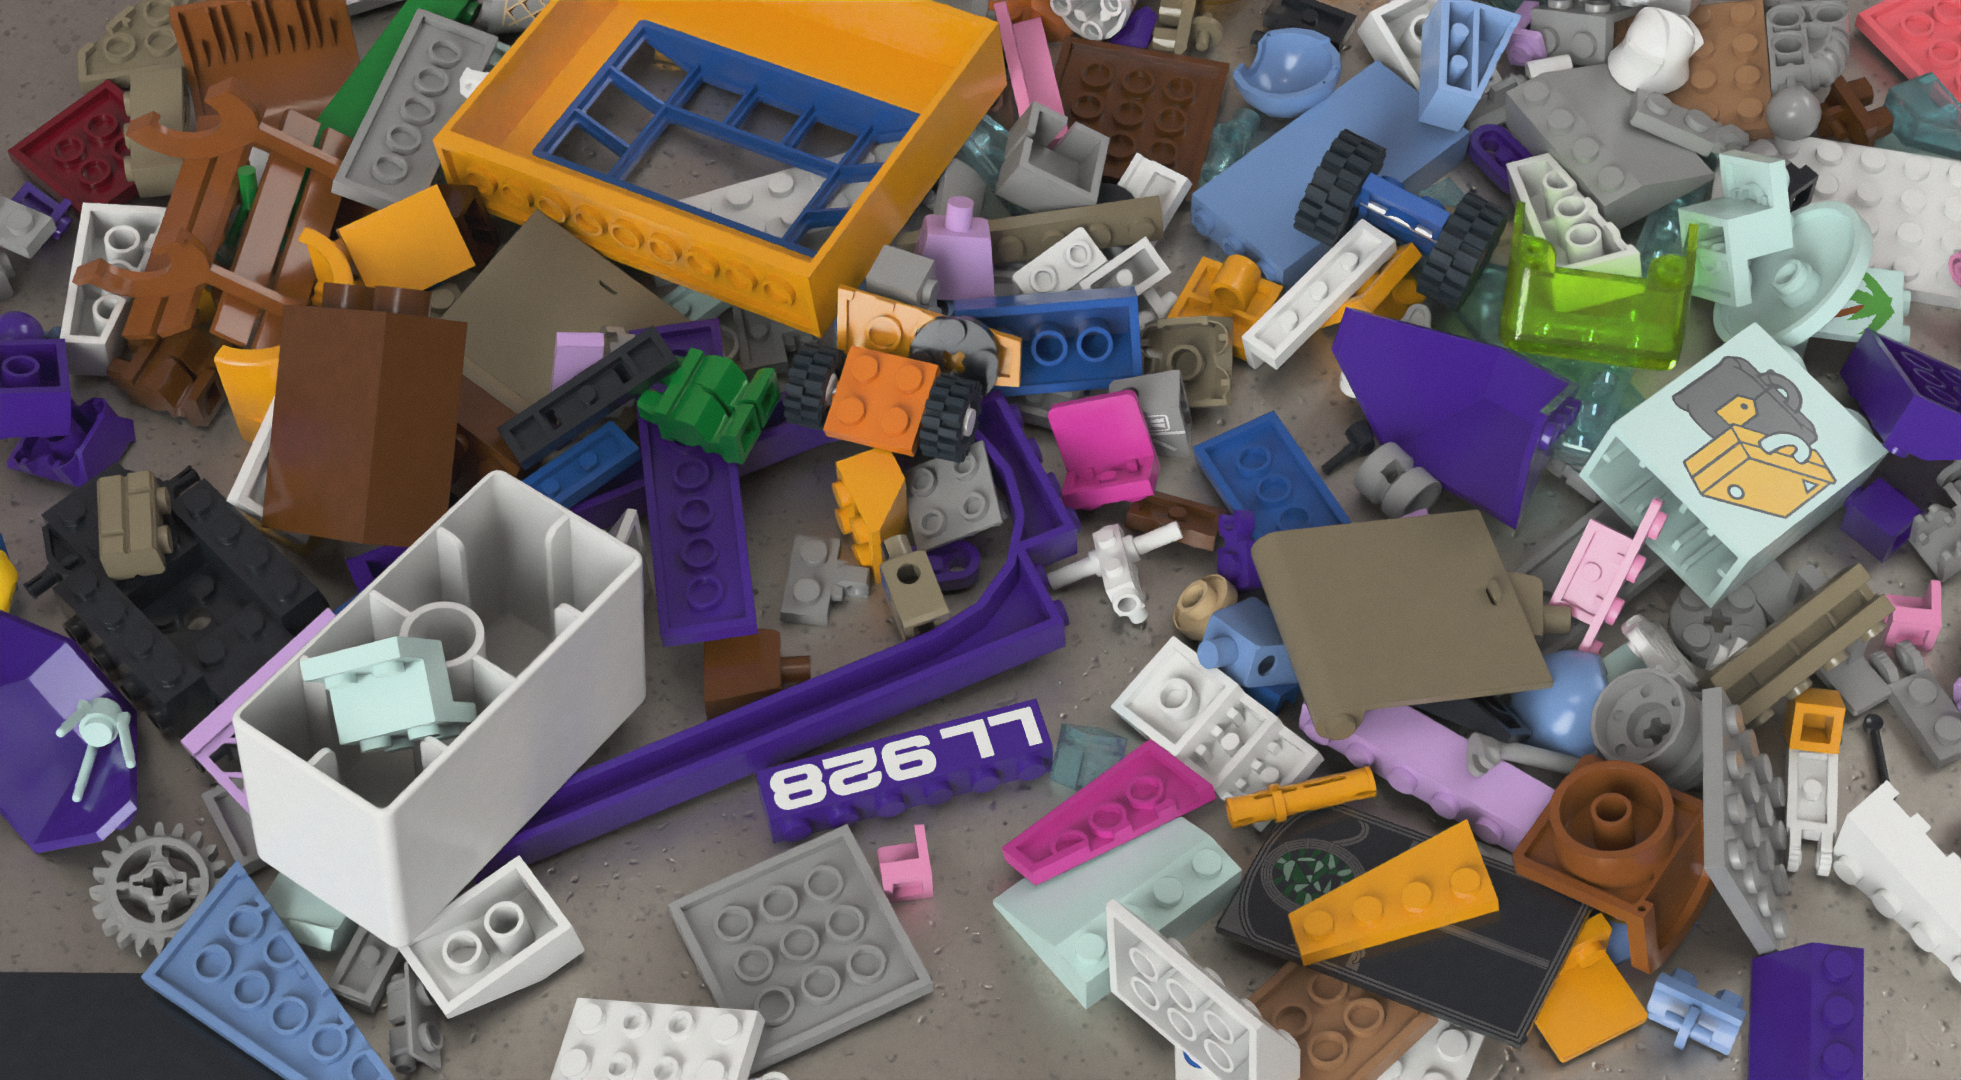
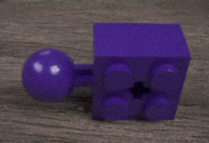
M10 311L1 314L0 440L14 437L52 438L55 436H71V388L65 339H46L43 327L39 321L25 312Z

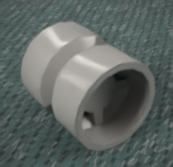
M1388 442L1376 449L1363 462L1354 478V486L1373 504L1382 503L1381 510L1390 519L1400 518L1424 508L1429 512L1437 502L1442 491L1441 483L1423 467H1414L1415 462L1413 458L1395 442Z

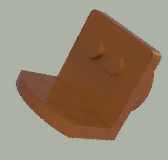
M1592 754L1581 757L1571 773L1560 782L1550 802L1512 855L1514 869L1517 874L1627 922L1631 966L1647 974H1652L1661 967L1679 947L1698 919L1715 887L1704 869L1703 800L1667 786L1657 774L1642 765L1621 760H1605Z

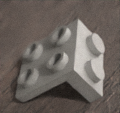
M1547 0V3L1531 8L1530 30L1538 31L1542 34L1548 58L1569 54L1572 64L1586 66L1608 63L1609 53L1613 50L1614 22L1638 14L1644 8V5L1641 7H1628L1620 4L1617 0Z

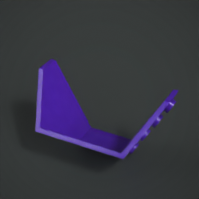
M1346 307L1331 350L1379 444L1382 446L1388 442H1395L1413 458L1415 462L1414 467H1423L1441 483L1442 488L1516 530L1560 435H1564L1568 427H1572L1576 421L1582 405V400L1575 398L1580 385L1513 349Z
M0 610V814L35 853L104 841L116 828L122 830L127 827L138 811L137 711L73 639ZM96 698L111 699L119 704L122 712H128L131 715L129 729L136 765L134 768L126 766L118 732L114 741L98 748L82 800L74 802L72 796L88 743L80 734V722L64 737H58L56 730L76 711L80 700L90 702Z

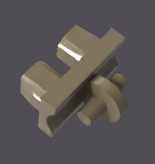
M1161 0L1158 24L1177 26L1178 28L1155 27L1152 50L1189 56L1191 45L1194 43L1197 50L1206 51L1208 47L1215 46L1221 42L1223 26L1214 19V15L1210 12H1204L1202 16H1198V11L1195 9L1197 0Z

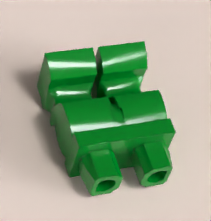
M691 347L685 358L675 356L681 367L659 381V384L668 386L664 393L649 388L642 392L637 401L640 417L653 424H657L662 439L672 442L677 440L688 446L700 445L708 454L713 452L720 454L727 463L734 462L743 465L761 433L760 427L764 428L782 396L775 368L764 367L757 370L752 381L749 383L746 375L733 360L718 355L705 356L702 350Z

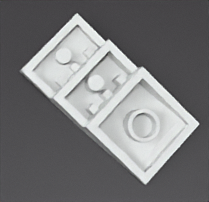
M1174 636L1169 639L1110 706L1116 714L1147 740L1151 738L1212 784L1216 797L1224 804L1227 797L1266 790L1268 784L1278 783L1279 786L1304 782L1325 760L1317 749L1284 726L1279 717L1246 694L1238 683L1218 668H1204L1198 660L1197 653ZM1271 820L1251 825L1262 832Z

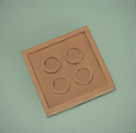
M1288 961L1247 998L1257 1007L1264 1020L1276 1030L1283 1029L1296 1040L1301 1049L1300 1078L1298 1080H1377L1439 1022L1437 1017Z

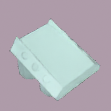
M279 872L264 896L296 942L303 944L308 956L320 961L329 960L340 951L346 950L359 927V924L281 872Z

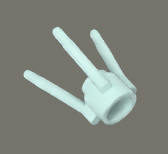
M96 698L90 702L80 700L76 711L56 730L58 737H64L80 722V734L88 743L72 796L74 802L82 800L98 748L114 741L118 732L126 766L134 768L136 765L129 729L131 715L128 712H122L119 704L111 699Z

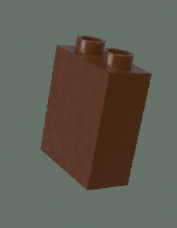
M324 282L321 307L284 304L261 527L360 544L410 547L448 511L468 322L431 318L433 292L389 286H375V288Z

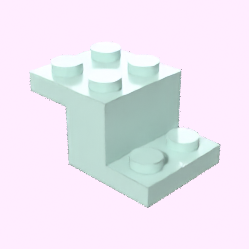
M1730 150L1719 153L1723 197L1678 208L1687 294L1737 308L1752 304L1751 286L1753 279L1748 267V260L1794 248L1792 236L1794 220L1789 206L1788 187L1790 178L1785 166V159Z
M395 636L300 661L304 682L325 683L326 690L330 691L340 745H360L361 753L384 750V753H394L412 749L415 747L414 741L423 740L427 736H432L439 741L453 739L462 733L461 727L470 725L477 718L475 702L453 701L441 640Z

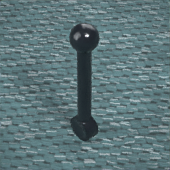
M1869 714L1864 719L1863 729L1871 736L1880 785H1882L1886 780L1890 782L1880 735L1884 721L1877 714Z

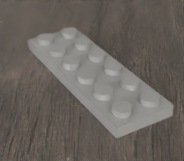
M418 8L333 180L331 193L381 210L432 186L441 169L433 138L467 99L460 93V78L466 67H469L471 70L485 72L496 50L499 37Z

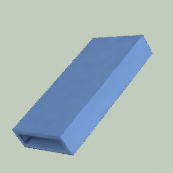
M1376 60L1333 91L1327 99L1311 107L1192 193L1190 222H1192L1194 228L1201 235L1208 236L1223 249L1227 257L1238 254L1255 262L1261 270V278L1284 286V295L1331 249V247L1294 229L1293 224L1295 223V215L1299 211L1300 201L1306 194L1305 190L1308 184L1311 183L1317 166H1320L1324 154L1327 150L1329 151L1335 138H1338L1342 130L1348 129L1387 150L1385 152L1386 158L1382 162L1384 163L1377 176H1390L1404 185L1406 191L1416 196L1466 160L1470 132L1463 126L1459 132L1419 122V92L1380 61ZM1355 219L1352 228L1359 222V220Z

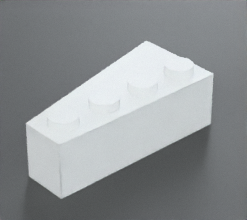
M83 202L60 339H65L69 374L107 376V367L113 358L121 356L128 339L122 336L135 299L105 291L90 283L77 286L72 282L77 267L102 258L118 268L144 272L167 207Z

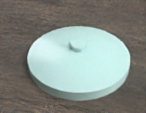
M1838 201L1817 202L1791 212L1794 220V229L1792 231L1794 248L1748 260V267L1753 279L1751 286L1752 304L1736 308L1715 302L1713 323L1718 336L1726 343L1753 322H1756L1778 344H1784L1793 348L1822 329L1849 301L1866 273L1873 249V237L1868 223L1851 206Z

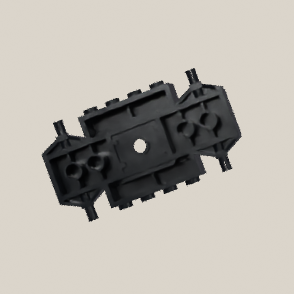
M116 461L41 514L45 526L42 527L46 558L49 564L45 566V570L23 585L35 600L52 587L67 619L62 624L67 635L79 646L86 643L92 651L89 653L91 658L105 675L113 671L120 680L117 683L120 689L133 704L141 700L148 709L145 712L148 718L161 733L169 729L181 741L323 611L330 608V605L319 589L231 503L226 501L227 499L205 478L201 480L191 465H188L187 468L169 481H162L160 478L155 477L159 487H167L171 502V514L163 515V524L169 526L173 540V553L165 554L166 570L161 574L141 576L137 574L135 578L117 581L109 579L99 556L97 481L101 477L114 475L126 477L127 473L134 472L124 469ZM198 617H208L211 619L210 623L201 630L188 629L190 622ZM224 744L209 758L214 763L224 756L229 761L233 758L240 761L237 744ZM193 756L190 757L196 768L201 773H204L206 769Z

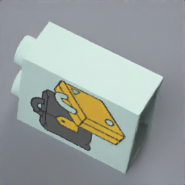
M1753 322L1613 423L1579 476L1635 533L1652 500L1655 497L1665 500L1661 511L1668 514L1667 520L1656 541L1647 537L1645 543L1710 608H1713L1840 509L1848 496L1856 488L1863 485L1889 451L1874 437L1869 423L1862 415L1850 408L1843 407L1807 372L1805 363L1797 352L1787 345L1778 344L1758 323Z

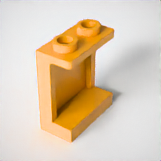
M437 184L336 229L339 239L333 241L341 249L348 263H352L359 278L354 281L357 286L375 288V286H389L425 290L476 266Z

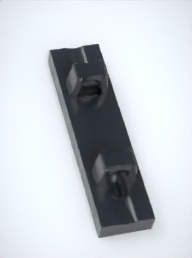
M652 325L496 429L523 469L526 470L553 451H560L572 443L574 437L631 399L637 400L640 398L643 391L681 366Z

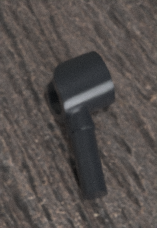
M1365 420L1355 422L1346 430L1345 436L1350 444L1343 447L1340 452L1321 466L1322 471L1326 475H1329L1356 454L1359 457H1364L1373 452L1375 448L1374 432Z

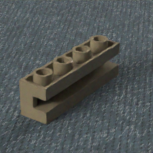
M1859 562L1842 569L1697 681L1696 684L1701 690L1722 686L1732 705H1739L1744 725H1748L1750 729H1755L1775 714L1771 706L1778 700L1786 696L1790 701L1807 690L1813 684L1808 677L1821 667L1827 672L1847 659L1850 653L1846 648L1860 638L1865 643L1887 627L1883 619L1896 609L1885 594L1874 595L1866 584L1872 577Z

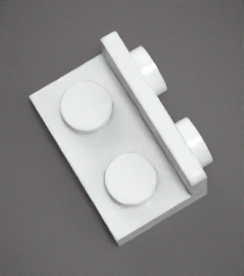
M1078 227L1015 272L1011 279L1022 295L1069 291L1080 281L1105 265L1108 260L1085 229Z

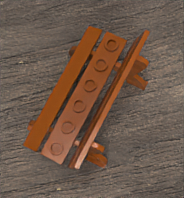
M234 76L208 88L204 102L213 107L219 115L199 116L194 132L178 131L158 123L161 115L155 111L131 120L126 132L127 137L155 152L184 159L161 226L152 246L145 271L137 272L121 269L99 258L78 266L72 282L77 286L90 283L105 291L135 298L122 336L128 340L156 339L157 335L165 338L190 329L199 315V308L197 307L202 292L210 284L223 290L209 333L240 347L246 346L259 307L264 310L250 350L280 345L284 304L307 306L316 278L307 245L299 242L298 237L305 227H309L329 238L342 196L331 193L332 184L353 139L329 127L323 130L318 148H315L313 146L321 123L290 108L284 111L278 129L261 122L266 106L260 102L254 104L245 93L239 90L240 80ZM256 142L271 149L229 271L214 264L213 260L216 252L221 248L225 240L223 231L228 217L237 205L238 199L236 194L239 188L238 168L250 165L248 159L253 144ZM307 166L311 169L271 289H268L266 286Z

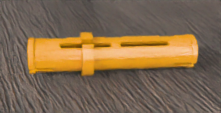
M1364 766L1352 771L1305 780L1295 784L1279 786L1278 783L1268 784L1266 790L1225 798V808L1231 829L1269 820L1280 823L1286 821L1287 816L1296 815L1297 813L1376 797V785L1371 768Z

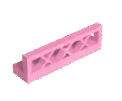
M1006 1L993 4L997 22H999L1002 44L1019 118L1033 101L1065 116L1041 17L1012 24ZM1067 124L1048 145V149L1052 150L1068 131Z

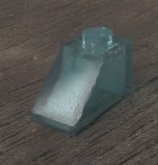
M1931 71L1890 87L1883 107H1887L1894 117L1892 132L1899 141L1907 147L1961 160V104Z

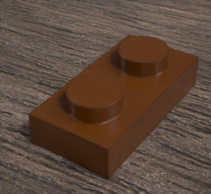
M1155 491L1154 495L1147 496L1137 502H1132L1126 514L1125 527L1147 533L1177 521L1183 534V538L1177 540V542L1213 552L1221 537L1218 526L1219 515H1228L1229 511Z

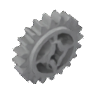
M161 821L156 823L154 835L147 836L145 830L140 825L136 826L135 835L137 840L133 843L119 835L117 841L121 852L117 854L110 850H103V858L109 867L93 868L92 873L95 880L102 885L89 888L92 900L100 902L92 908L95 918L106 919L101 926L106 937L119 931L116 939L119 948L123 950L132 941H135V949L139 957H143L146 954L150 945H155L159 955L220 881V877L224 876L228 871L225 861H215L219 855L215 844L202 848L204 842L202 832L197 831L189 839L185 840L183 824L178 823L172 834L166 835ZM170 858H176L188 863L197 871L200 877L188 878L186 872L178 871L170 865ZM148 861L147 865L142 871H140L137 874L130 875L129 881L125 882L129 874L137 866ZM159 884H167V887H164L163 895L154 896L153 893L158 891ZM192 898H197L187 912L172 920L177 910L183 906L190 905ZM121 902H134L136 908H143L151 915V923L131 916L122 907Z

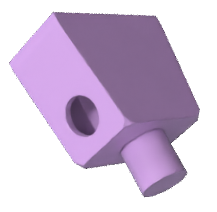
M953 196L948 198L946 215L929 214L925 216L913 252L914 254L935 260L936 280L940 281L938 300L995 297L992 246L988 220L973 217L974 201L968 197Z

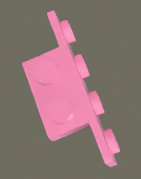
M1658 497L1652 500L1634 538L1593 518L1590 519L1548 604L1571 606V616L1590 625L1578 649L1579 651L1600 654L1604 643L1597 640V637L1604 623L1613 626L1625 604V600L1619 598L1618 595L1626 580L1635 583L1647 559L1639 553L1647 537L1656 541L1667 520L1668 514L1661 511L1665 500Z

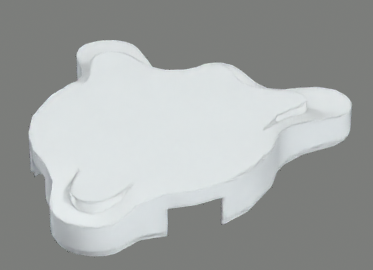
M1637 614L1621 626L1622 633L1629 641L1627 645L1636 656L1644 661L1647 668H1654L1668 673L1689 692H1702L1696 684L1699 679L1695 675V668L1676 647L1668 631L1658 621L1650 622L1645 617Z

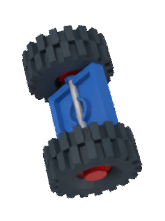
M1348 129L1342 130L1338 138H1335L1329 151L1327 150L1324 154L1320 166H1317L1313 174L1314 177L1305 190L1306 194L1300 201L1299 211L1295 215L1294 229L1332 248L1351 230L1355 219L1359 221L1364 219L1388 236L1404 244L1412 242L1419 252L1429 256V260L1422 270L1423 273L1418 280L1416 291L1458 312L1461 306L1465 304L1468 296L1471 295L1486 265H1488L1492 257L1491 255L1505 230L1510 212L1468 191L1463 196L1462 201L1456 206L1454 213L1451 214L1445 211V207L1436 199L1428 196L1420 198L1406 191L1404 185L1390 176H1377L1384 163L1382 162L1386 158L1385 152L1387 150Z

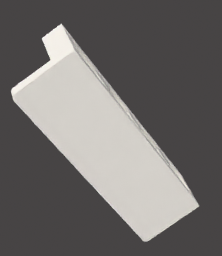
M1361 219L1241 337L1248 365L1257 369L1262 363L1266 362L1277 370L1397 251L1396 240L1364 219Z

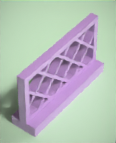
M329 608L323 611L180 741L181 745L249 815L245 786L242 792L229 779H243L242 772H222L209 757L224 744H237L236 738H231L235 735L232 721L233 713L336 616Z

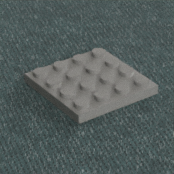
M1722 686L1702 689L1704 869L1759 955L1763 956L1782 951L1783 939H1788L1790 934L1788 916L1785 909H1782L1781 894L1788 893V877L1786 869L1780 860V850L1787 849L1785 826L1782 820H1779V807L1786 805L1785 787L1781 777H1774L1768 755L1760 753L1753 729H1746L1739 705H1732Z
M848 824L667 903L669 913L716 1007L759 1011L765 1019L750 1075L934 991L933 982Z

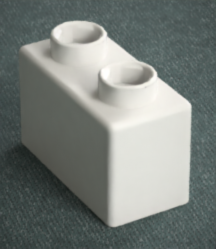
M495 470L484 476L233 713V727L256 850L259 857L390 946L402 948L409 945L643 703L646 697L643 558L641 554L507 472ZM395 636L441 640L453 701L475 702L477 718L470 725L461 727L462 733L456 738L439 741L432 736H427L423 740L414 741V748L394 753H384V750L361 753L360 745H340L330 691L326 690L325 683L304 682L300 661Z

